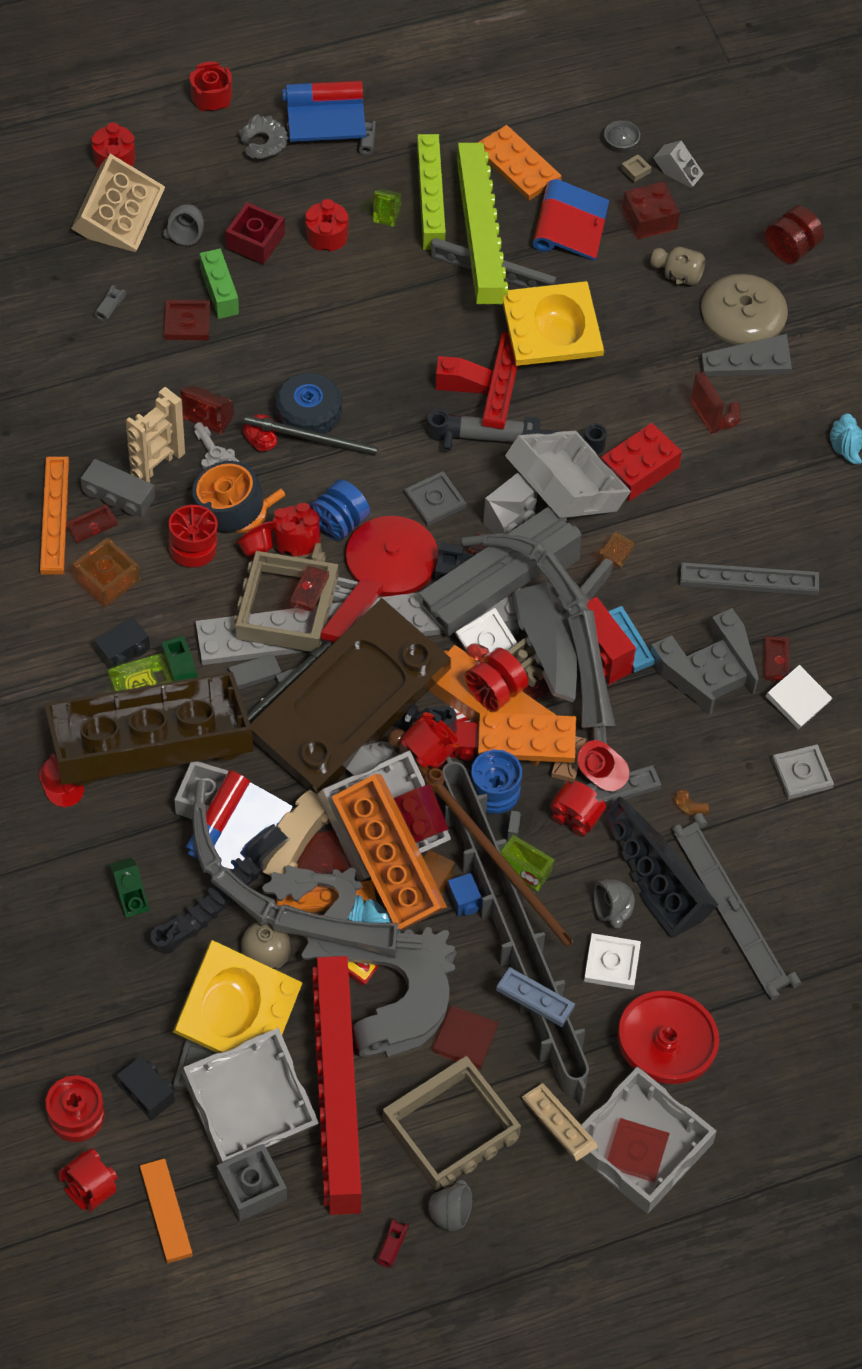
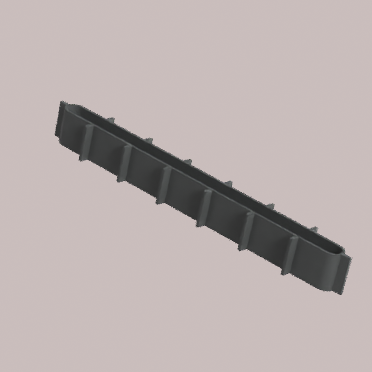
M449 757L445 761L442 771L444 787L453 797L454 795L449 784H457L462 788L477 826L505 858L506 839L495 840L486 818L487 794L477 796L464 765L459 762H453L451 757ZM446 804L444 819L448 827L455 826L464 849L462 871L463 873L473 871L483 895L481 918L492 917L503 944L501 947L500 965L511 964L512 969L527 976L469 831ZM491 858L542 985L563 997L565 981L554 982L542 954L545 933L534 934L523 908L524 896ZM520 1004V1014L531 1013L542 1040L539 1062L550 1060L563 1093L568 1097H576L579 1105L582 1106L589 1073V1066L582 1051L585 1029L574 1031L569 1017L564 1025L560 1026L580 1075V1078H574L565 1069L545 1017Z

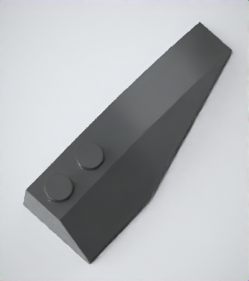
M548 582L514 591L512 596L520 629L526 631L528 635L526 639L528 645L534 647L536 651L534 658L544 668L542 674L552 695L574 702L576 696L577 653L568 623L570 614L564 611L554 586Z

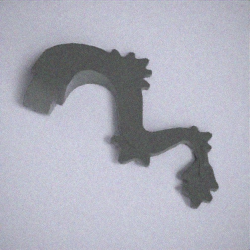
M288 865L285 868V874L273 872L271 874L272 880L263 886L262 891L265 894H274L280 902L289 895L292 896L294 901L298 902L304 895L315 889L317 885L333 888L338 893L339 898L323 916L348 920L355 904L356 890L361 889L362 885L354 880L355 868H349L344 873L334 869L332 874H325ZM426 927L422 934V950L398 948L396 958L303 936L308 941V945L301 955L304 960L317 959V957L348 956V962L383 965L393 968L406 981L408 991L402 999L396 1003L377 1008L375 1015L362 1019L353 1025L352 1031L360 1056L370 1057L385 1052L387 1058L421 1047L436 1033L445 1018L450 989L446 974L455 970V965L445 959L455 951L453 945H446L449 937L448 930L433 934L432 928ZM410 929L405 931V934H414Z

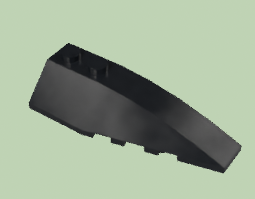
M619 796L604 812V815L615 839L622 846V854L625 861H628L633 871L631 874L634 881L638 882L641 888L643 901L670 936L676 937L703 922L719 904L668 842L623 797Z

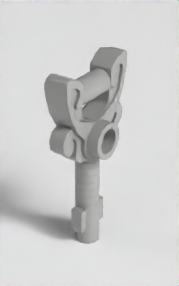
M201 422L195 424L194 428L196 431H194V434L198 440H202L208 450L205 459L201 461L203 469L214 463L228 460L240 462L235 458L234 450H225V448L214 445L210 438L211 432L207 426L204 427Z

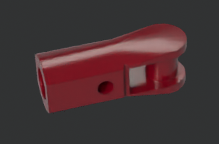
M393 1218L376 1258V1262L379 1265L387 1268L393 1267L409 1228L408 1223L405 1225L396 1222L397 1219ZM394 1232L399 1234L400 1238L397 1239L392 1237L391 1235Z

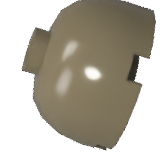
M256 922L245 931L241 941V951L243 955L272 969L275 967L278 969L287 962L291 953L290 938L287 933L274 931L271 924L262 926Z

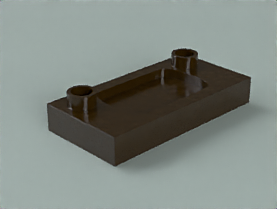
M381 598L250 724L252 738L304 787L318 794L321 790L332 786L348 770L346 769L362 746L376 743L451 669V658Z
M233 672L44 703L47 730L61 785L69 783L87 785L98 778L214 758L218 760H231L239 754L253 752L252 728Z

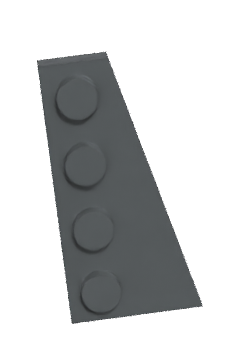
M787 334L702 353L701 357L703 376L791 374L792 371Z

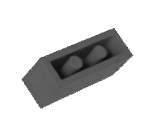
M96 459L93 460L81 477L82 492L87 496L96 497L110 506L121 508L130 515L142 518L155 499L154 484Z

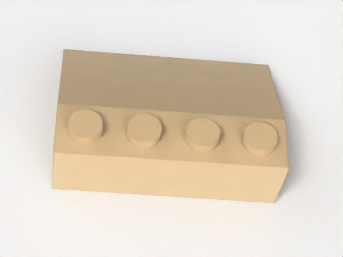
M109 154L100 165L71 229L89 240L136 252L165 186L114 155Z

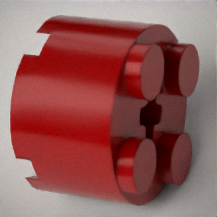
M204 62L197 65L196 70L190 73L191 99L200 111L227 108L230 105L232 99V75L226 66L223 68L217 62Z
M112 122L106 127L99 129L92 136L93 159L98 169L109 154L114 155L132 167L134 166L136 158L135 140L133 134L128 129Z
M325 199L313 205L306 212L305 234L306 240L312 248L319 251L329 249L330 252L336 251L346 244L349 216L342 206L334 203L331 199Z
M299 503L297 506L280 508L275 511L273 521L278 524L274 526L276 548L281 553H284V551L291 552V556H304L312 553L316 543L321 542L318 514L307 503Z
M428 712L423 713L404 733L401 743L417 755L416 760L421 766L427 768L430 765L439 768L459 747V744H455L458 738L447 724L442 720L437 723L432 719L434 715Z
M567 780L550 803V809L553 812L551 818L560 825L565 823L571 826L575 834L584 837L586 833L592 830L605 811L606 803L603 799L599 802L595 798L597 793L587 785L575 780L572 784H569V780Z
M92 1148L82 1152L58 1171L60 1182L65 1180L68 1185L65 1192L70 1199L83 1211L89 1208L88 1212L90 1213L116 1193L114 1181L118 1179L115 1171L109 1166L106 1168L100 1161L98 1153Z

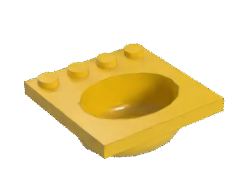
M587 281L508 290V294L504 295L503 309L516 366L554 361L565 362L571 359L604 355V348Z
M212 940L205 952L173 1033L216 1053L230 1051L239 1047L245 1041L279 1028L282 1035L302 982Z

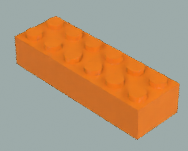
M373 774L332 796L393 923H399V930H404L447 908L382 774Z

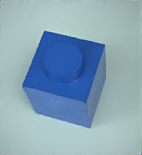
M471 873L448 880L447 893L457 916L464 914L472 915L481 909L482 897Z

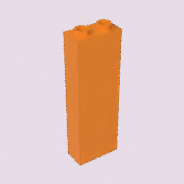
M454 645L449 651H444L451 658V669L429 691L472 722L479 723L480 712L492 711L484 708L473 697L464 679L465 672L479 661ZM520 692L516 697H510V701L497 711V713L555 715L524 692ZM529 761V762H531L532 764H534L535 766H537L541 761Z

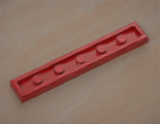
M502 332L482 426L499 429L505 428L518 368L515 363L509 332Z

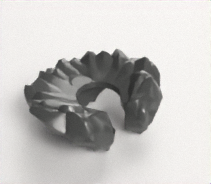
M256 114L239 130L241 141L244 145H248L244 152L249 158L264 159L278 155L287 145L288 137L285 128L278 121L274 120L272 116L260 117ZM263 133L269 137L268 142L263 145L249 144V139L253 138L256 134Z

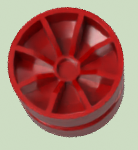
M186 505L175 510L170 516L169 553L173 560L180 565L200 567L208 564L217 553L218 522L211 510L200 505Z
M500 647L495 648L483 658L482 662L476 663L464 674L465 683L473 697L484 708L492 712H497L510 701V697H516L528 687V677L522 665L510 652Z

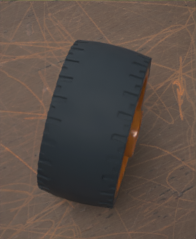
M232 460L214 463L204 469L194 481L192 487L194 505L206 507L214 513L218 522L217 531L233 532L249 526L258 518L263 509L264 501L260 482L254 471L244 463Z

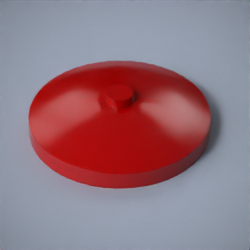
M383 516L367 521L355 530L348 541L346 549V564L353 580L360 582L361 579L383 584V591L379 595L383 597L411 594L419 591L433 578L438 561V548L431 533L420 523L401 516Z
M653 991L639 996L624 1010L618 1026V1044L625 1060L634 1070L638 1067L656 1082L681 1084L697 1079L710 1068L719 1048V1032L711 1014L699 1002L678 992Z

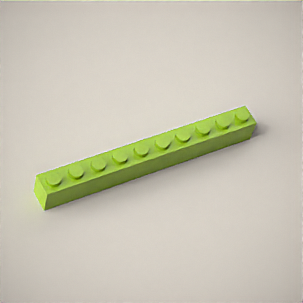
M458 143L456 160L476 304H503L504 295L508 294V283L504 282L506 269L502 267L503 252H499L501 250V237H497L499 235V223H495L497 220V209L493 208L495 205V195L491 194L493 182L489 180L491 168L487 166L489 160L488 152L484 150V143Z

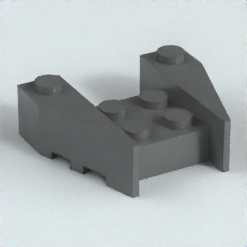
M733 608L712 617L709 632L716 641L713 645L686 656L671 635L651 646V654L655 658L653 666L659 675L667 682L670 681L678 687L677 690L683 695L686 693L696 701V705L709 715L713 712L716 698L744 685L747 686L753 695L756 693L759 680L745 626Z

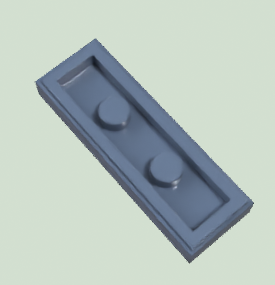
M510 967L496 987V991L561 1027L575 1008V1003Z

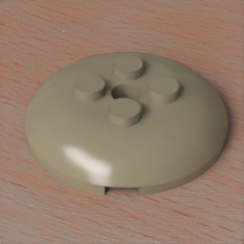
M733 274L718 279L705 291L701 301L703 322L706 327L721 340L735 345L775 337L783 330L787 321L788 307L781 291L768 280L751 274Z

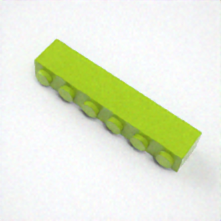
M418 134L417 158L423 250H431L434 238L445 241L439 134Z

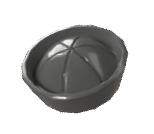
M619 120L607 125L604 130V137L609 148L616 152L625 153L634 149L640 139V131L633 123Z

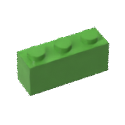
M221 248L200 253V270L217 318L221 319L238 315V295Z

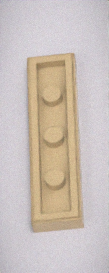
M543 1083L522 1096L524 1103L576 1161L598 1147L596 1141Z

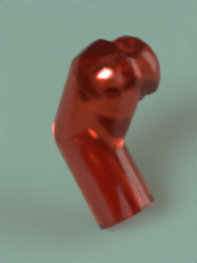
M738 402L729 404V413L718 421L721 429H730L740 423V404Z
M477 643L470 644L467 648V654L480 662L490 653L487 647Z

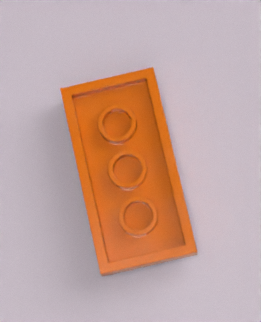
M508 125L478 142L484 143V150L488 152L489 156L488 163L528 201L544 192L548 181L553 179L561 180V174Z
M480 712L478 756L490 750H504L513 754L518 760L574 763L576 716Z

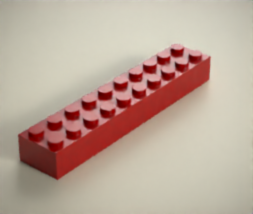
M348 956L317 957V967H312L324 1206H329L330 1215L361 1214V1177Z

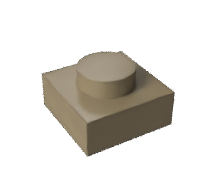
M636 155L622 163L621 170L633 182H636L651 173V166L640 155Z

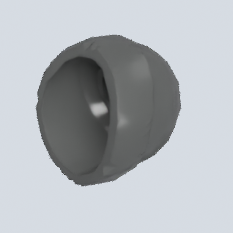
M184 204L175 208L168 218L167 228L163 231L164 238L172 239L184 246L196 243L201 238L204 229V219L201 211L191 204Z
M601 879L594 885L596 915L602 921H610L613 928L622 927L623 922L627 921L633 913L635 906L634 893L631 887L621 880Z
M458 1180L454 1186L440 1190L430 1197L428 1211L431 1219L439 1227L454 1232L465 1226L471 1213L473 1201L472 1192L465 1180Z

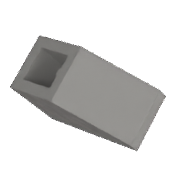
M682 141L663 145L653 157L665 175L688 187H693L704 174Z
M381 741L365 745L359 749L346 769L353 775H360L398 756V754L395 752V748L388 742Z

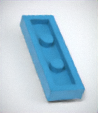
M620 606L608 611L636 647L633 673L654 665L655 658L624 608Z

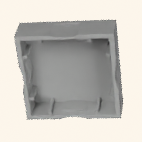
M577 431L518 435L505 455L560 518L617 512L631 492L617 475L601 461L596 452Z
M410 750L360 775H354L329 786L318 793L351 867L356 870L355 876L358 882L371 876L332 796L373 774H382L393 798L425 786L424 779ZM444 831L416 845L422 854L451 840L448 831Z
M279 1028L245 1041L242 1045L230 1051L217 1053L185 1066L181 1070L219 1164L264 1144L265 1147H269L319 1124L306 1091L296 1077L292 1058Z
M636 1067L615 1089L607 1103L594 1111L581 1125L596 1141L598 1146L581 1159L648 1214L714 1143L717 1131L688 1107L678 1103L669 1095L665 1088Z

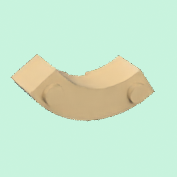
M311 790L304 793L296 801L298 807H295L291 812L288 811L277 827L290 840L278 850L268 863L267 868L262 872L271 876L273 872L285 874V868L288 865L297 868V861L309 841L321 827L329 824L330 820L317 793Z

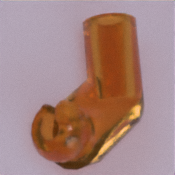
M679 790L677 792V797L675 798L676 805L686 814H708V802H693L689 798V792L686 790Z

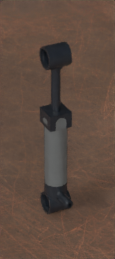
M441 409L431 411L427 418L428 436L433 440L444 439L443 450L445 451L452 449L453 437L514 443L518 435L563 432L540 430V418L525 417L524 421L506 420L504 429L482 426L483 418L449 415ZM592 423L586 427L584 433H578L596 454L604 451L607 430L603 425Z

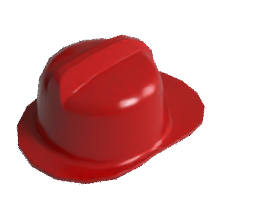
M274 521L260 524L245 533L235 544L240 545L244 554L247 557H252L254 560L256 551L267 553L273 548L272 532L274 531V526L278 524Z
M592 740L585 743L578 752L577 762L579 769L598 787L606 791H615L621 789L626 784L629 778L628 765L606 743Z
M51 754L39 771V778L46 796L56 806H73L83 797L84 785H75L73 783L61 785L54 754Z

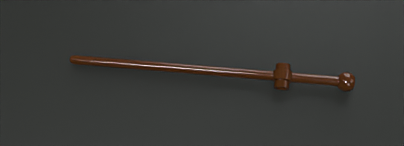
M395 729L388 736L389 743L395 748H400L403 753L409 751L401 743L405 732L401 729ZM410 750L420 773L424 777L425 786L430 784L434 794L438 793L560 941L567 947L572 945V938L444 787L443 772L438 768L430 770L428 767L421 766L416 760L417 755Z

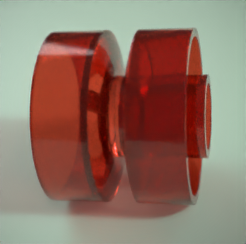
M798 205L792 207L781 218L768 226L765 236L771 251L785 263L794 264L823 241L824 231L815 214L809 209Z

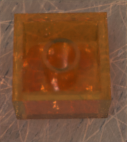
M108 537L72 564L74 579L104 607L108 606L140 581L139 565Z

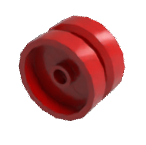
M78 1075L67 1076L57 1081L49 1089L46 1097L49 1125L53 1132L61 1139L70 1142L85 1141L95 1136L102 1128L105 1119L102 1093L97 1084L92 1080Z

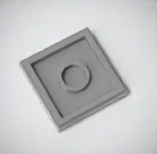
M818 744L772 756L773 764L787 799L833 789L834 783Z

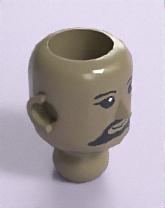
M679 246L673 248L670 253L665 252L662 248H656L652 253L650 264L654 268H665V277L676 281V284L683 283L693 286L699 283L705 268V257L698 251Z

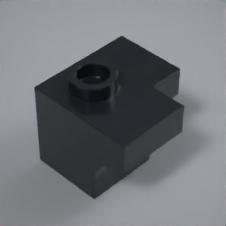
M441 542L435 570V582L475 555L463 553L464 546Z

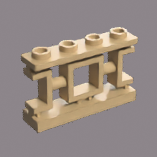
M166 387L159 391V397L155 400L156 407L143 417L138 414L135 421L130 417L126 419L130 473L149 483L150 478L153 476V468L162 460L166 459L170 462L172 455L179 459L185 454L182 399Z

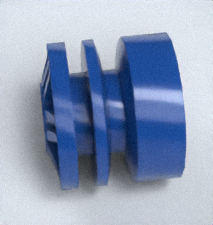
M342 479L336 480L327 488L325 494H321L317 500L310 504V508L319 516L320 530L336 541H342L347 534L353 531L354 526L361 524L370 514L369 504L363 494L354 485Z
M504 750L483 752L475 759L472 765L471 782L477 796L487 794L486 812L500 814L509 811L517 804L520 798L522 767L519 760L513 754Z

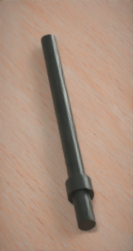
M246 415L244 424L260 427L261 430L267 432L272 430L371 455H376L377 446L274 422L273 419L267 417L261 419Z
M327 640L322 646L316 647L310 652L309 658L247 714L250 724L335 642Z

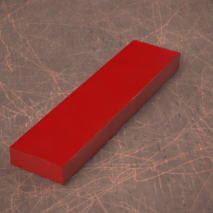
M361 579L321 631V639L336 642L370 609L382 593L383 584Z

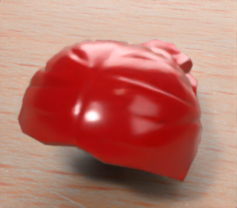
M264 414L253 415V417L263 419L264 417L270 418L268 415ZM243 425V435L253 448L268 452L277 445L276 431L270 430V432L261 430L260 427Z

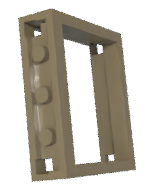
M256 551L254 560L249 562L248 565L249 578L244 579V597L240 596L238 601L239 615L234 616L233 629H236V639L311 652L316 647L319 648L323 641L321 639V631L327 625L338 582V564ZM310 567L309 579L324 581L311 634L248 624L262 571L308 579V568Z
M467 1056L384 1108L382 1117L384 1123L436 1191L441 1187L447 1188L452 1185L459 1175L472 1172L482 1160L492 1159L498 1153V1150L505 1145L507 1147L513 1145L519 1139L521 1125ZM466 1078L504 1127L505 1131L437 1174L398 1121Z

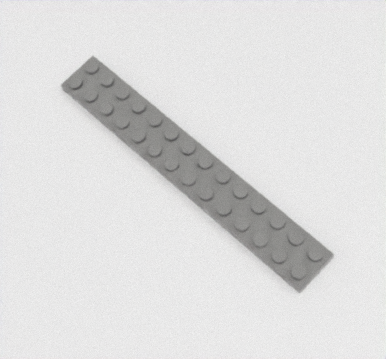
M419 593L379 597L372 605L374 606L383 598L425 636L446 634L420 605ZM512 594L472 621L496 608L503 621L517 619ZM343 602L332 603L327 623ZM318 605L250 614L248 624L311 634ZM234 616L196 621L202 665L254 659L270 654L277 656L308 652L236 639V629H233Z

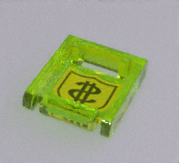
M162 653L108 670L115 691L156 685L158 683L153 672L162 670L166 680L159 684L173 682Z

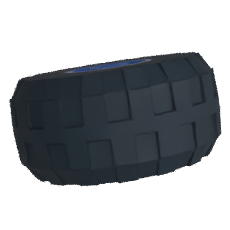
M310 372L291 376L279 386L276 392L275 413L277 420L282 424L326 434L335 428L341 418L342 397L340 390L334 382L324 375Z

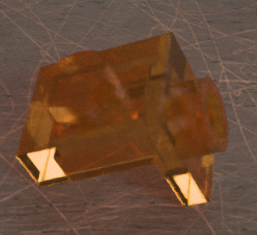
M615 531L605 548H600L598 552L603 556L602 561L607 558L613 562L612 567L615 564L622 567L636 544Z

